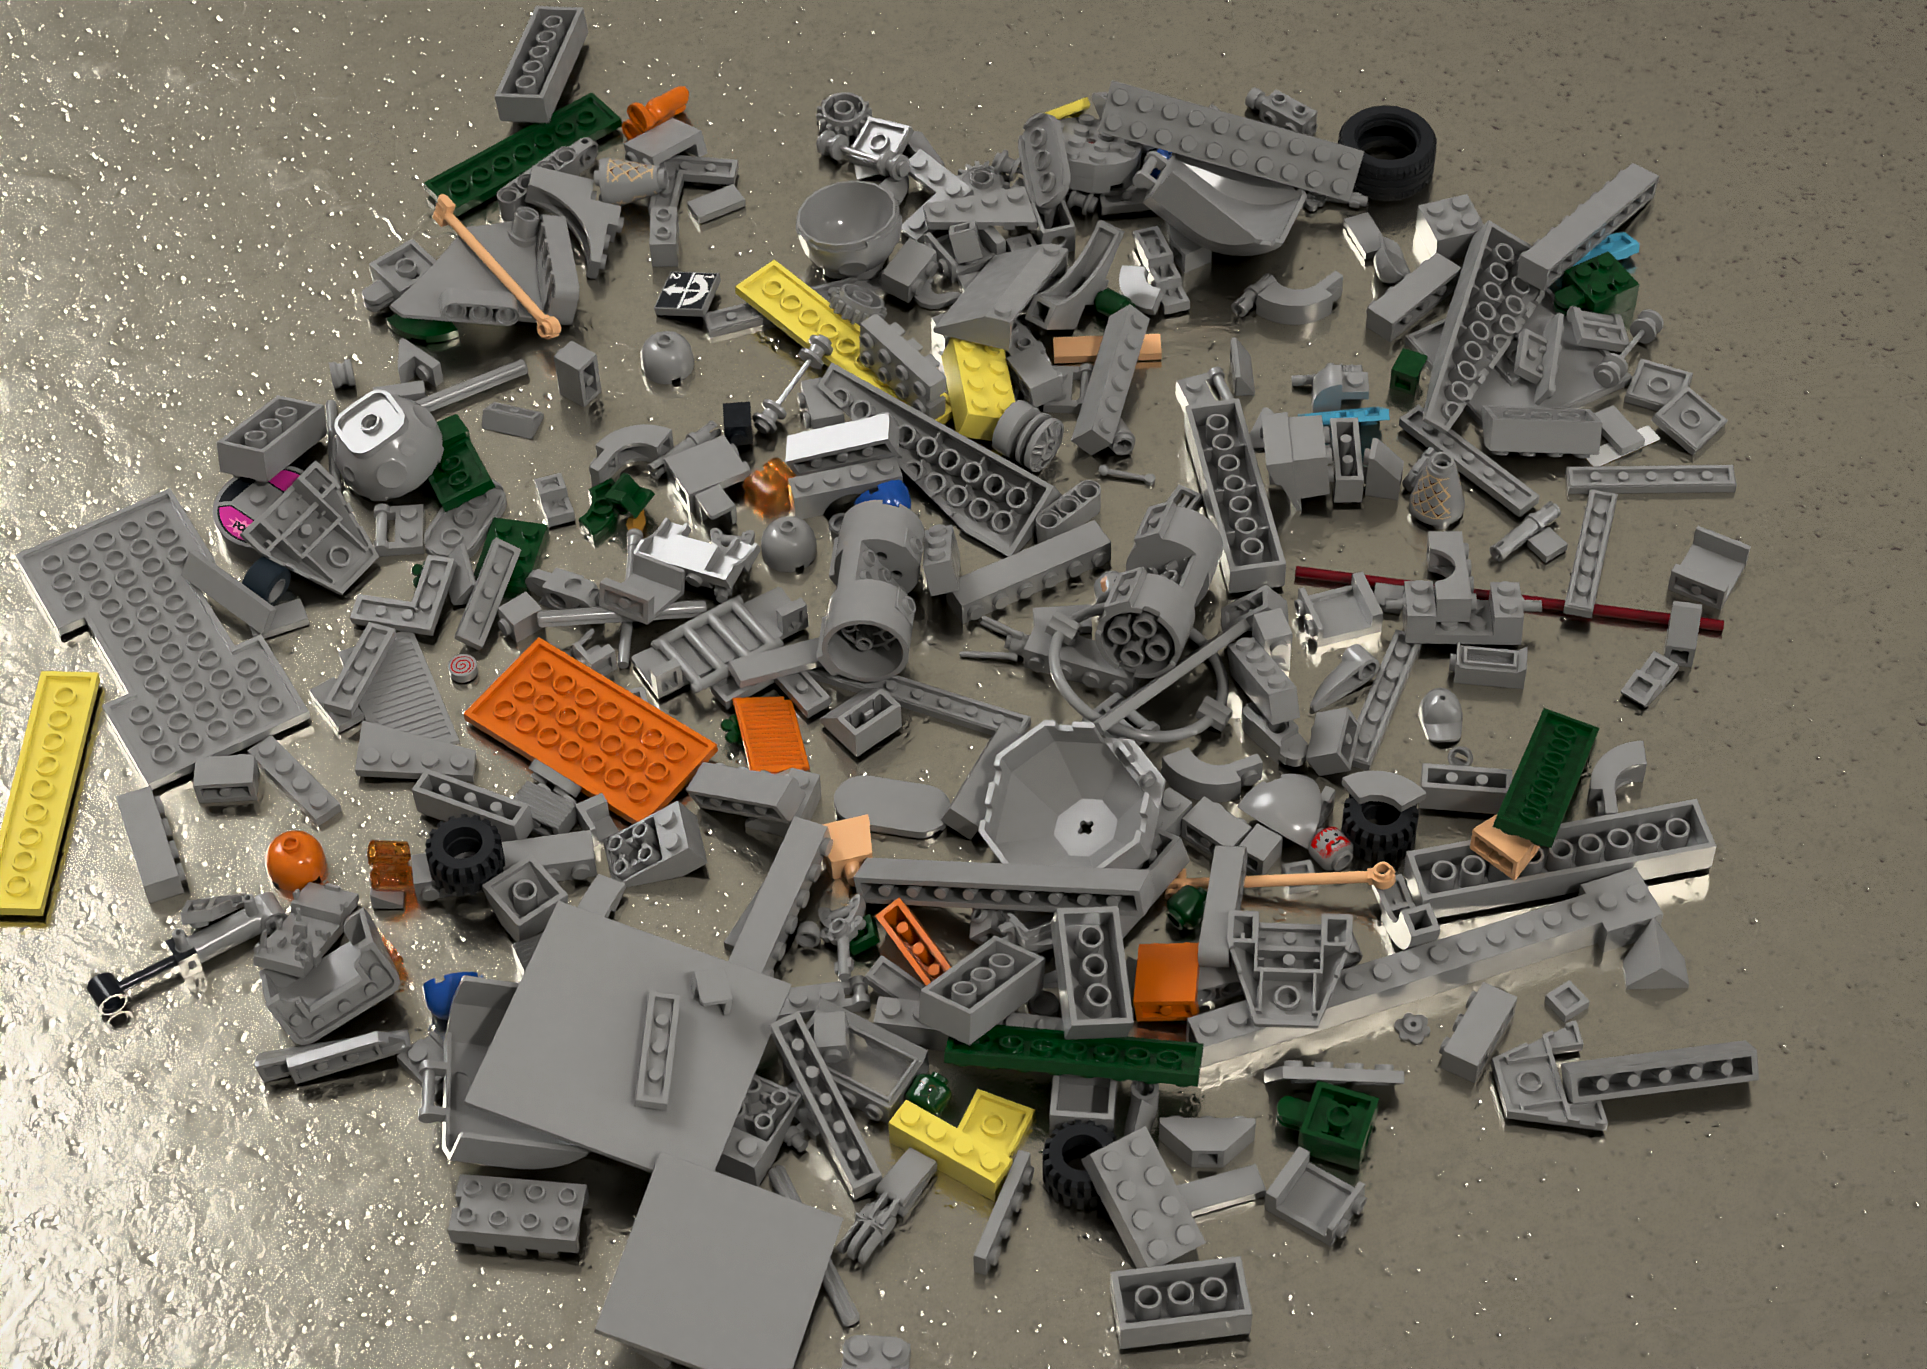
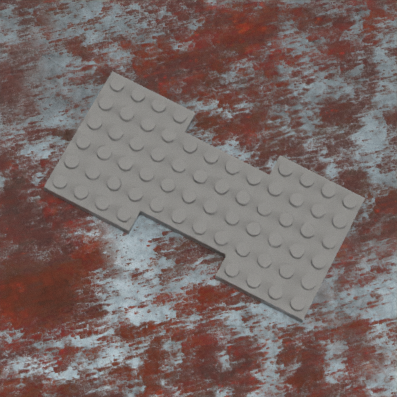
M170 488L15 554L17 563L59 635L61 636L87 624L127 694L103 704L102 707L147 787L151 786L152 790L195 770L196 757L231 755L264 740L270 735H275L311 718L308 708L263 636L260 634L235 646L201 590L181 576L190 551L197 550L214 564L216 562Z

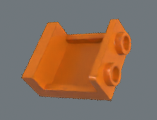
M1199 943L1139 944L1133 997L1137 1022L1187 1021V1018L1199 1015L1200 1010L1197 1000L1200 966L1198 964Z

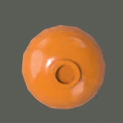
M292 830L275 837L268 846L265 855L269 879L277 883L279 888L286 891L302 890L309 882L313 883L319 876L321 879L327 867L323 847L314 836L304 831Z

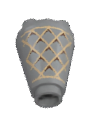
M605 157L599 159V170L594 171L595 185L600 186L601 194H599V201L618 206H624L661 193L663 189H668L669 187L667 169H661L655 165Z
M1437 452L1429 459L1410 495L1409 512L1421 522L1433 525L1437 529H1445L1449 524L1462 516L1465 510V497L1457 466L1452 455L1447 452Z

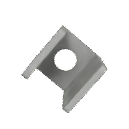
M1063 199L1059 204V223L1061 226L1046 230L1036 206L1032 202L1031 206L1037 220V230L1031 231L1037 245L1051 244L1054 238L1063 236L1065 240L1058 246L1069 249L1068 252L1075 251V224L1065 200Z

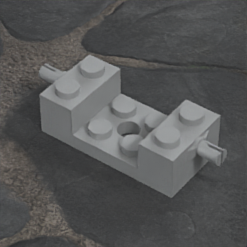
M1415 580L1404 581L1402 598H1385V610H1402L1405 643L1457 644L1460 642V644L1521 645L1524 611L1542 612V600H1524L1521 595L1519 582H1490L1489 600L1477 599L1476 611H1471L1470 622H1436L1437 615L1433 581Z

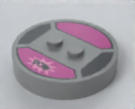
M287 466L268 482H257L255 479L246 477H233L219 491L213 504V519L222 545L233 555L247 561L256 562L259 558L264 557L249 545L240 534L259 515L261 516L304 471L293 466Z

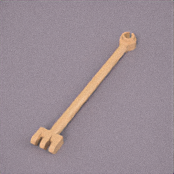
M440 194L435 211L433 212V219L440 227L450 225L504 286L515 295L516 299L537 321V332L541 338L552 339L558 337L561 332V325L558 319L543 313L453 214L456 206L447 195Z
M1379 862L1373 868H1367V871L1251 875L1245 877L1244 888L1368 883V885H1374L1376 888L1383 890L1391 888L1396 880L1394 868L1387 862ZM1183 868L1166 888L1165 899L1168 900L1185 885L1193 886L1196 889L1198 887L1204 890L1208 889L1210 877L1187 878L1186 868Z

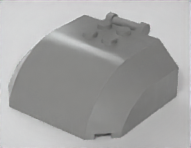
M1213 104L1209 106L1210 108L1220 110ZM1156 151L1148 152L1144 159L1145 164L1133 177V183L1136 187H1145L1149 190L1142 203L1199 246L1213 252L1232 256L1258 255L1279 248L1284 243L1307 197L1304 189H1298L1294 186L1173 152L1168 159ZM1154 168L1160 170L1156 179L1150 175Z
M462 976L452 998L444 1040V1061L428 1059L421 1061L419 1064V1074L422 1076V1106L418 1109V1120L422 1123L443 1122L442 1150L450 1161L515 1169H544L569 1164L585 1157L591 1152L585 1148L464 1105V1100L519 983ZM435 1076H443V1107L434 1106Z

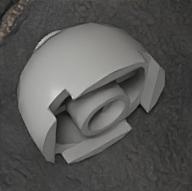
M657 332L645 341L641 349V368L647 379L655 383L672 384V380L678 378L682 381L693 371L695 364L691 344L677 332Z
M785 516L773 520L763 531L761 539V553L766 559V564L781 572H795L796 567L804 565V568L809 566L817 553V542L813 529L798 517Z

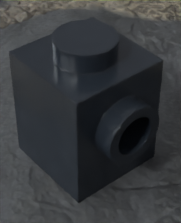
M750 402L723 403L724 434L730 444L734 443L737 446L753 444Z

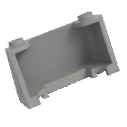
M364 907L351 914L344 922V933L349 942L323 957L322 962L317 968L313 967L305 978L265 968L259 971L267 1009L296 1044L309 1045L393 994L400 985L397 969L372 917Z

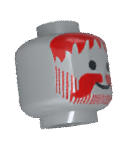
M1327 827L1316 830L1309 845V854L1324 870L1340 871L1347 867L1353 858V844L1338 828Z

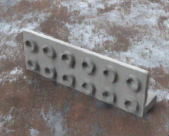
M781 587L768 591L743 604L774 639L779 637L782 640L809 627L807 604L802 598L792 602ZM733 611L719 618L750 652L764 645ZM709 623L695 630L726 665L730 660L740 658ZM685 637L671 643L701 678L715 671ZM650 647L631 657L632 663L658 699L690 684L683 676L681 664L676 657L669 660L660 649L654 650L653 647Z

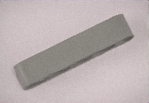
M1215 846L1198 946L1199 966L1231 968L1233 957L1227 942L1228 910L1241 909L1247 870L1246 846Z

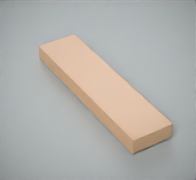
M1145 334L1138 360H1162L1160 334ZM1103 336L1053 337L1054 363L1095 362Z

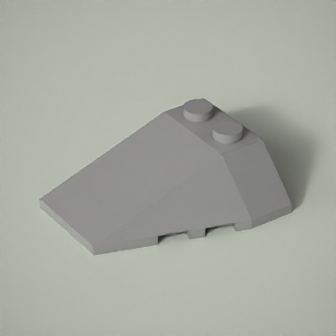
M316 460L261 516L259 515L240 534L260 555L339 595H342L379 558L364 528L358 524L352 513L354 510L350 503L346 502L340 492V485L337 480Z
M1228 910L1227 942L1254 1026L1319 1028L1352 946L1353 914L1322 913L1321 924L1260 922L1259 911Z

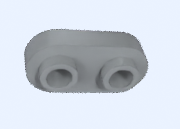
M534 759L528 768L533 771L530 776L531 778L545 785L547 782L555 785L553 791L560 796L571 795L576 798L582 789L579 785L537 759Z

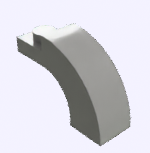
M1335 270L1318 284L1307 289H1290L1275 281L1257 295L1256 314L1273 322L1290 325L1307 324L1321 320L1332 313V302L1338 300L1343 292V275Z
M641 424L624 427L605 436L596 444L597 458L592 460L589 467L592 486L610 479L618 469L628 463L636 461L653 462L674 447L672 429L659 425Z
M1643 741L1628 742L1614 747L1596 763L1591 775L1587 796V807H1595L1596 817L1618 813L1615 791L1625 784L1644 781L1647 761Z
M1187 747L1162 757L1161 775L1171 787L1187 797L1201 800L1205 796L1212 802H1227L1240 798L1241 787L1251 786L1257 781L1262 780L1263 761L1257 753L1230 764L1212 765L1199 760L1194 756L1190 748Z

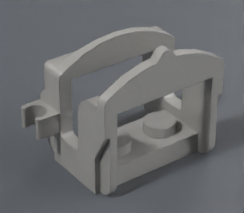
M1010 912L1006 914V922L999 925L998 929L1002 933L1006 932V937L1002 939L1037 954L1054 948L1051 921L1055 913L1022 924ZM1056 970L1044 974L1043 989L1058 987Z

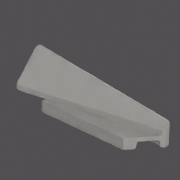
M407 1029L390 1032L375 1031L353 1038L261 1052L257 1054L254 1063L263 1083L291 1075L295 1084L409 1051L412 1047Z

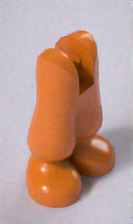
M678 86L651 99L646 104V107L638 102L630 104L627 107L630 119L624 121L621 127L624 136L630 141L683 112L689 99L688 89L684 86Z

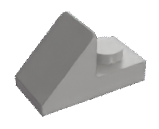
M405 338L399 340L398 372L401 383H407L416 375L421 380L428 381L435 387L444 381L439 361Z

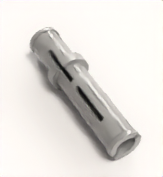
M709 421L708 424L695 433L690 432L687 434L685 440L668 452L647 464L649 472L659 467V469L651 473V476L659 479L660 476L666 473L665 458L719 437L721 435L720 428L710 432L718 425L714 421Z
M1549 501L1537 512L1527 515L1522 524L1489 548L1491 556L1501 562L1532 536L1543 531L1544 527L1561 515L1558 505Z

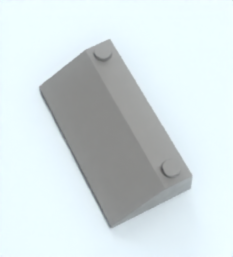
M1040 244L994 255L933 328V333L1009 351L1011 349L1014 320L1049 276L1062 278L1067 273L1069 249L1061 248L1056 244Z

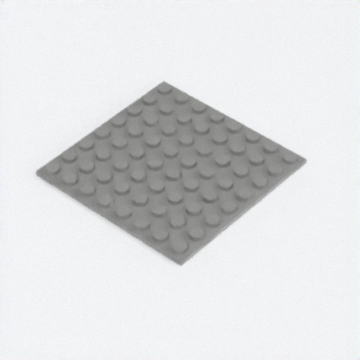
M558 900L464 1100V1105L653 1173L660 1151L715 1171L771 1037L770 1024L778 1020L791 984ZM725 967L733 997L730 1014L723 1015L720 1004L702 1006L699 997L693 998L691 985L694 971ZM650 990L681 994L667 1111L635 1106Z

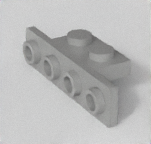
M1560 312L1545 326L1543 337L1526 328L1519 334L1513 373L1536 384L1534 404L1538 406L1546 398L1550 399L1556 390L1554 382L1559 369L1557 361L1562 349L1560 340L1565 328L1563 326L1564 314Z

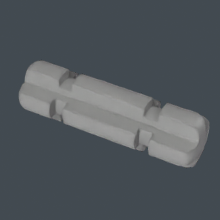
M1430 447L1422 453L1421 459H1418L1409 471V476H1406L1402 481V485L1407 491H1413L1429 459L1437 453L1434 448Z

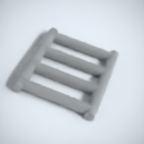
M740 595L725 601L651 641V646L654 650L660 649L669 660L676 657L681 664L683 676L691 683L690 688L694 694L732 675L728 669V664L726 665L695 632V630L709 623L740 658L784 646L783 641L779 637L774 639L743 606L744 602ZM733 611L764 645L750 652L719 618ZM685 637L715 671L701 678L671 643Z

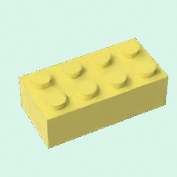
M951 337L941 358L956 432L968 438L992 441L994 430L1000 417L1015 402L1004 349Z

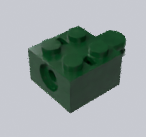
M1608 251L1564 270L1562 289L1555 292L1553 308L1555 312H1560L1564 316H1567V311L1571 306L1579 307L1581 311L1610 315L1611 313L1620 314L1636 307L1640 284Z
M1318 1080L1310 1102L1291 1096L1281 1098L1277 1103L1276 1121L1279 1126L1299 1131L1298 1147L1300 1146L1309 1151L1310 1156L1359 1170L1377 1118L1379 1098Z

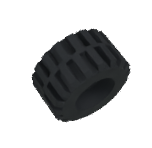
M1349 794V798H1346L1344 803L1341 830L1352 842L1353 854L1357 857L1365 856L1364 860L1369 862L1372 859H1376L1377 863L1384 862L1385 859L1392 862L1396 860L1397 855L1403 857L1406 855L1407 850L1412 849L1416 839L1419 809H1417V804L1402 812L1393 805L1380 801L1358 804ZM1384 819L1392 824L1376 825L1368 820Z
M461 814L460 818H455V816L449 817V821L446 823L441 821L437 824L438 829L431 830L429 833L430 838L426 839L425 852L432 880L435 881L439 889L444 888L445 893L450 895L456 892L457 896L464 897L465 893H470V896L477 895V891L481 890L484 892L482 885L504 871L505 857L501 836L495 825L491 826V821L486 818L481 820L478 815L468 817L467 814ZM464 852H476L475 855L468 858H454Z
M1074 1120V1125H1069L1067 1122L1061 1125V1131L1055 1129L1051 1132V1138H1047L1045 1141V1149H1043L1042 1155L1043 1181H1045L1047 1191H1053V1198L1055 1200L1063 1199L1064 1205L1068 1207L1072 1204H1077V1209H1084V1205H1090L1091 1208L1098 1207V1201L1102 1202L1087 1171L1075 1170L1069 1167L1067 1163L1077 1158H1085L1089 1154L1117 1141V1136L1114 1132L1107 1133L1106 1126L1101 1124L1097 1127L1095 1126V1121L1088 1120L1087 1124H1082L1081 1120Z

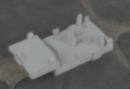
M309 882L301 892L300 889H296L292 894L294 899L291 902V913L284 921L279 918L275 924L276 930L269 938H267V929L262 931L260 943H257L253 948V966L305 978L313 967L317 968L322 962L323 955L344 932L343 922L357 907L359 894L342 890L340 886L326 883L324 886Z

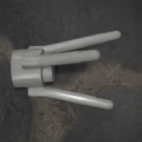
M983 616L980 622L982 626L1007 636L1004 648L1008 649L1009 653L961 651L959 653L961 657L1010 659L1017 662L1019 656L1024 657V647L1030 635Z

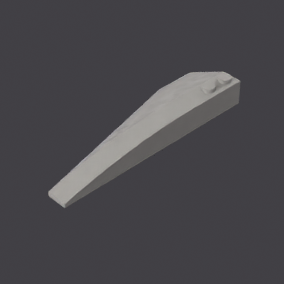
M1490 220L1472 236L1447 313L1429 382L1422 421L1444 434L1450 430L1462 413L1463 408L1472 399L1478 387L1482 385L1488 373L1494 368L1511 344L1513 338L1522 329L1523 324L1532 315L1533 310L1542 301L1546 289L1542 291L1517 277L1519 268L1517 261L1523 251H1528L1533 246Z
M834 363L830 364L817 385L852 420L890 413L900 429L899 455L896 456L899 467L966 534L1007 557L1018 553L1036 533V517L1039 512L1062 496L1055 486Z

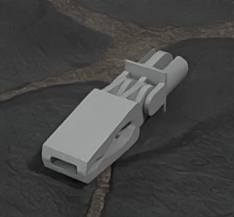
M909 1147L877 1185L876 1193H878L876 1200L871 1204L867 1203L859 1214L856 1212L855 1223L839 1242L836 1249L842 1254L847 1252L848 1257L853 1260L858 1258V1262L864 1265L876 1247L884 1245L885 1238L895 1226L896 1214L905 1217L937 1171V1161Z

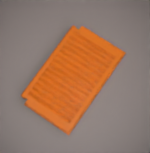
M784 696L732 699L749 770L759 772L765 770L772 774H777L789 768L804 771L810 770L794 705L790 699L784 700Z

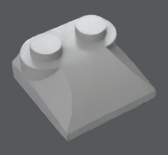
M852 1336L845 1340L843 1345L842 1369H909L911 1344L898 1337Z

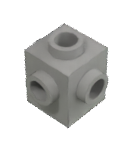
M972 908L969 939L979 945H983L994 936L999 938L1006 937V932L1002 933L998 926L1006 922L1007 913L1011 912L1015 916V910Z

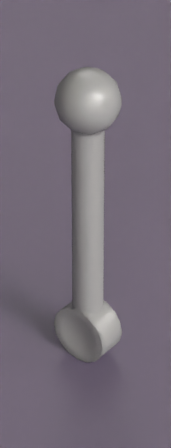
M1102 465L1098 469L1099 474L1102 476L1111 474L1144 481L1146 485L1150 486L1155 483V476L1153 474H1146L1144 476L1109 469L1106 465Z

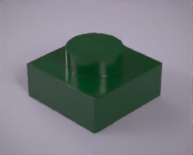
M870 914L863 917L866 921V926L862 930H858V935L849 942L850 951L853 955L881 942L876 921Z

